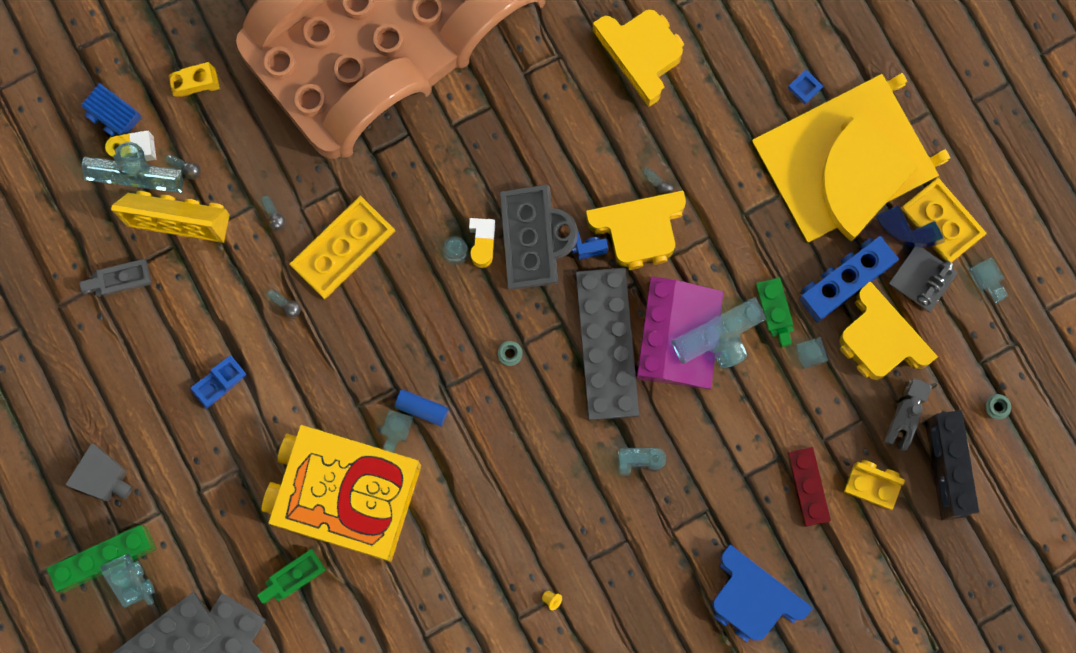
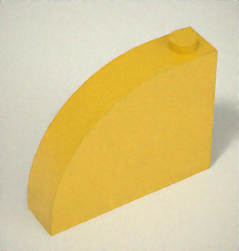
M860 113L855 118L850 116L841 126L843 131L837 137L829 152L822 177L823 198L827 211L836 227L851 242L920 165Z

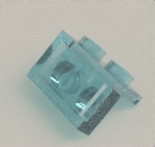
M126 554L101 566L103 576L123 608L145 599L148 606L153 604L152 594L155 593L154 587L150 579H144L142 576L144 571L139 561L134 562L130 554Z

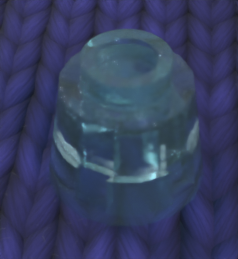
M453 236L448 238L442 248L443 258L452 265L462 264L469 256L467 243L460 237Z

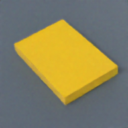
M939 178L935 179L899 209L944 262L947 260L952 263L987 234Z

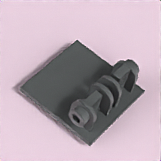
M917 244L889 285L928 312H931L958 272L952 269L954 265L947 260L942 262Z

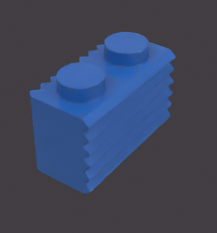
M100 83L81 105L86 111L84 116L94 124L98 121L105 126L103 130L111 137L129 134L142 118L138 111Z

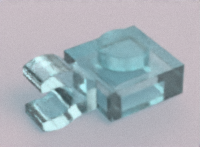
M992 257L969 269L980 291L988 289L995 303L1004 300L1008 296L1004 287L999 284V282L1004 280V277Z
M391 410L388 411L381 433L383 436L388 437L383 450L395 453L398 441L406 443L413 417Z

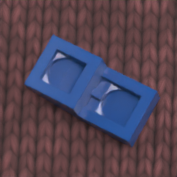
M230 355L211 369L210 374L192 386L190 391L207 409L246 376V373Z

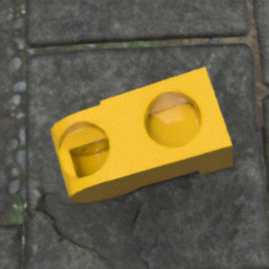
M209 62L184 68L169 75L172 94L176 97L188 96L204 90L214 91L220 89L216 68Z

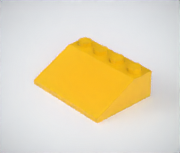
M136 191V194L127 193L115 202L111 208L127 227L224 243L230 215L226 209H223V205L217 203H209V206L199 205L200 202L193 199H185L184 202L175 201V197L169 195H161L160 198L152 197L150 193L145 191Z

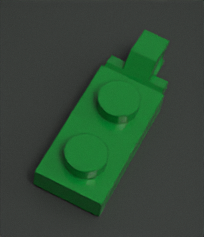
M781 278L756 283L755 287L768 332H770L771 337L777 336L780 348L790 346L792 342L789 333L794 331L793 321Z
M310 549L269 577V580L265 582L268 588L257 596L262 604H266L273 598L279 602L324 573L326 569L313 549Z

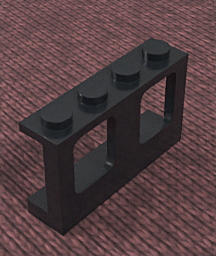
M958 410L936 413L925 421L941 521L968 517V514L980 513L963 412Z

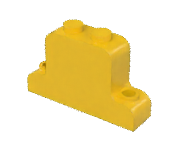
M654 10L644 11L623 26L615 18L609 16L601 17L593 23L592 31L647 106L650 107L660 99L661 90L664 89V85L659 77L678 65L681 60L682 47L684 46L682 39L678 34L673 35L668 28L670 25L663 15L659 16Z
M684 191L586 211L588 228L596 235L610 234L616 262L622 267H629V270L643 267V264L653 262L654 265L665 263L668 261L667 258L673 254L675 248L670 220L683 216L682 212L686 204Z
M871 282L859 291L855 304L863 314L843 331L839 342L841 352L848 359L853 358L858 364V371L865 378L869 376L873 380H879L903 360L913 369H923L938 357Z

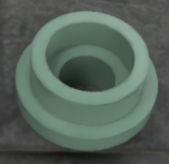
M506 341L500 345L497 354L502 364L514 366L521 361L523 353L518 343ZM513 350L515 352L514 357L507 358L505 355L506 351Z
M995 394L988 398L985 409L991 418L1000 420L1009 415L1011 403L1004 395ZM995 403L1001 405L1002 409L1000 412L994 409Z

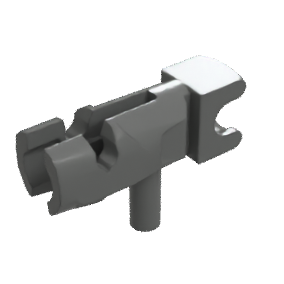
M915 378L907 382L902 395L906 400L900 401L883 442L884 444H893L899 431L904 430L905 436L900 439L897 449L907 451L923 410L921 403L927 401L932 386Z

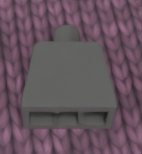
M93 443L66 483L71 488L107 502L110 501L114 494L126 500L133 489L132 486L122 481L127 474V470L103 449Z

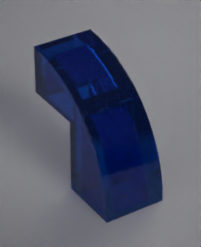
M899 205L876 216L883 229L891 237L903 244L914 247H931L945 242L935 221L911 231Z

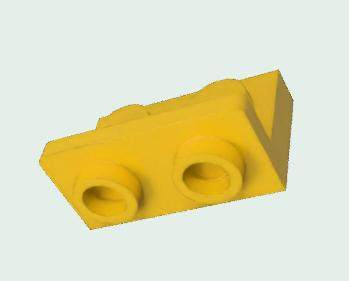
M862 460L861 463L856 462L852 467L844 493L888 510H893L901 486L905 483L904 479L899 478L901 474L890 469H886L885 472L876 469L877 465L870 461Z

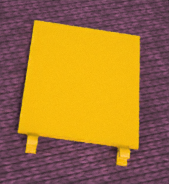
M903 73L889 81H886L883 74L752 140L807 243L837 229L824 202L822 177L829 152L837 137L843 131L841 126L850 116L855 118L860 113L920 164L917 170L889 201L938 177L939 174L935 167L948 162V159H950L946 149L932 157L927 155L892 91L906 85L907 80Z

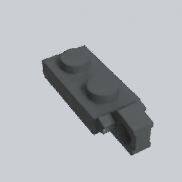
M142 259L96 270L97 273L92 274L93 279L80 282V287L84 294L96 292V296H106L151 285L152 281L147 260Z

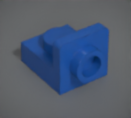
M578 231V239L572 253H577L579 260L608 254L606 238L600 240V237H593L585 240L586 243L582 244Z

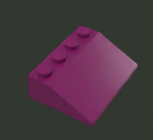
M651 276L636 379L711 390L723 291L679 280Z

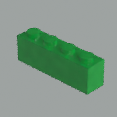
M139 525L46 569L56 592L64 593L157 550L148 527Z

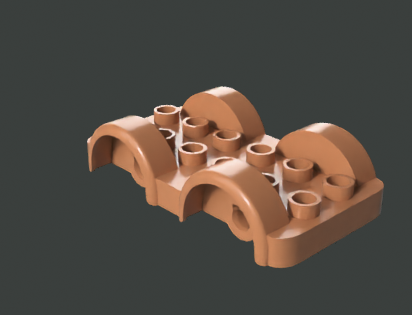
M257 0L245 17L243 27L237 34L236 43L246 65L314 149L327 158L336 159L341 156L347 158L353 154L354 143L360 134L382 112L411 94L422 92L426 97L429 96L432 90L431 87L456 67L464 68L469 64L470 55L476 45L501 20L529 3L537 2L538 6L542 8L546 0Z

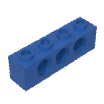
M881 236L875 240L872 237L859 246L862 250L856 255L852 252L840 261L842 263L840 267L836 270L833 267L829 268L821 275L823 280L816 285L814 282H811L801 290L803 295L799 301L817 323L899 260ZM861 258H869L872 261V267L865 268L861 264ZM841 273H850L853 277V282H844ZM822 288H831L834 296L832 298L825 297L822 294Z

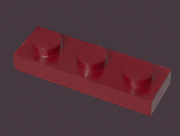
M810 447L788 452L805 527L830 522V514L814 448Z

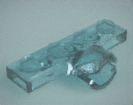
M133 142L123 143L116 148L115 161L84 157L81 164L84 179L88 181L182 193L184 186L181 170L148 165L145 161L143 149Z
M754 297L672 340L671 343L682 364L710 350L714 353L721 368L732 367L747 358V352L740 340L742 332L766 320V317L757 298Z

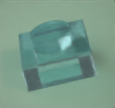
M821 337L796 345L803 369L828 362Z

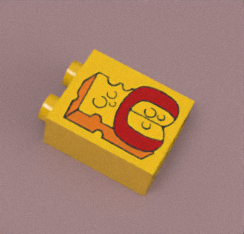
M300 425L297 436L287 433L282 441L277 460L278 463L287 465L282 484L270 482L261 508L263 512L271 514L269 524L280 529L391 562L422 466L420 462Z

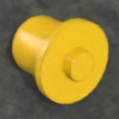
M546 591L542 595V601L548 605L550 610H555L560 606L562 596Z

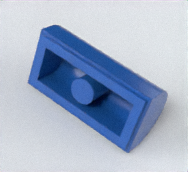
M400 390L395 403L396 409L441 427L450 410L446 406L406 390Z

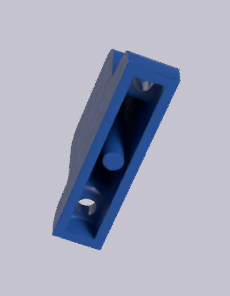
M729 545L720 557L721 565L719 567L729 574L730 578L712 601V609L716 613L714 618L724 626H727L729 623L737 629L735 634L746 643L749 639L752 641L764 639L781 615L794 624L796 620L806 618L813 609V607L732 545Z

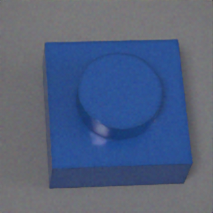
M807 70L801 73L788 86V90L804 105L823 88V85Z

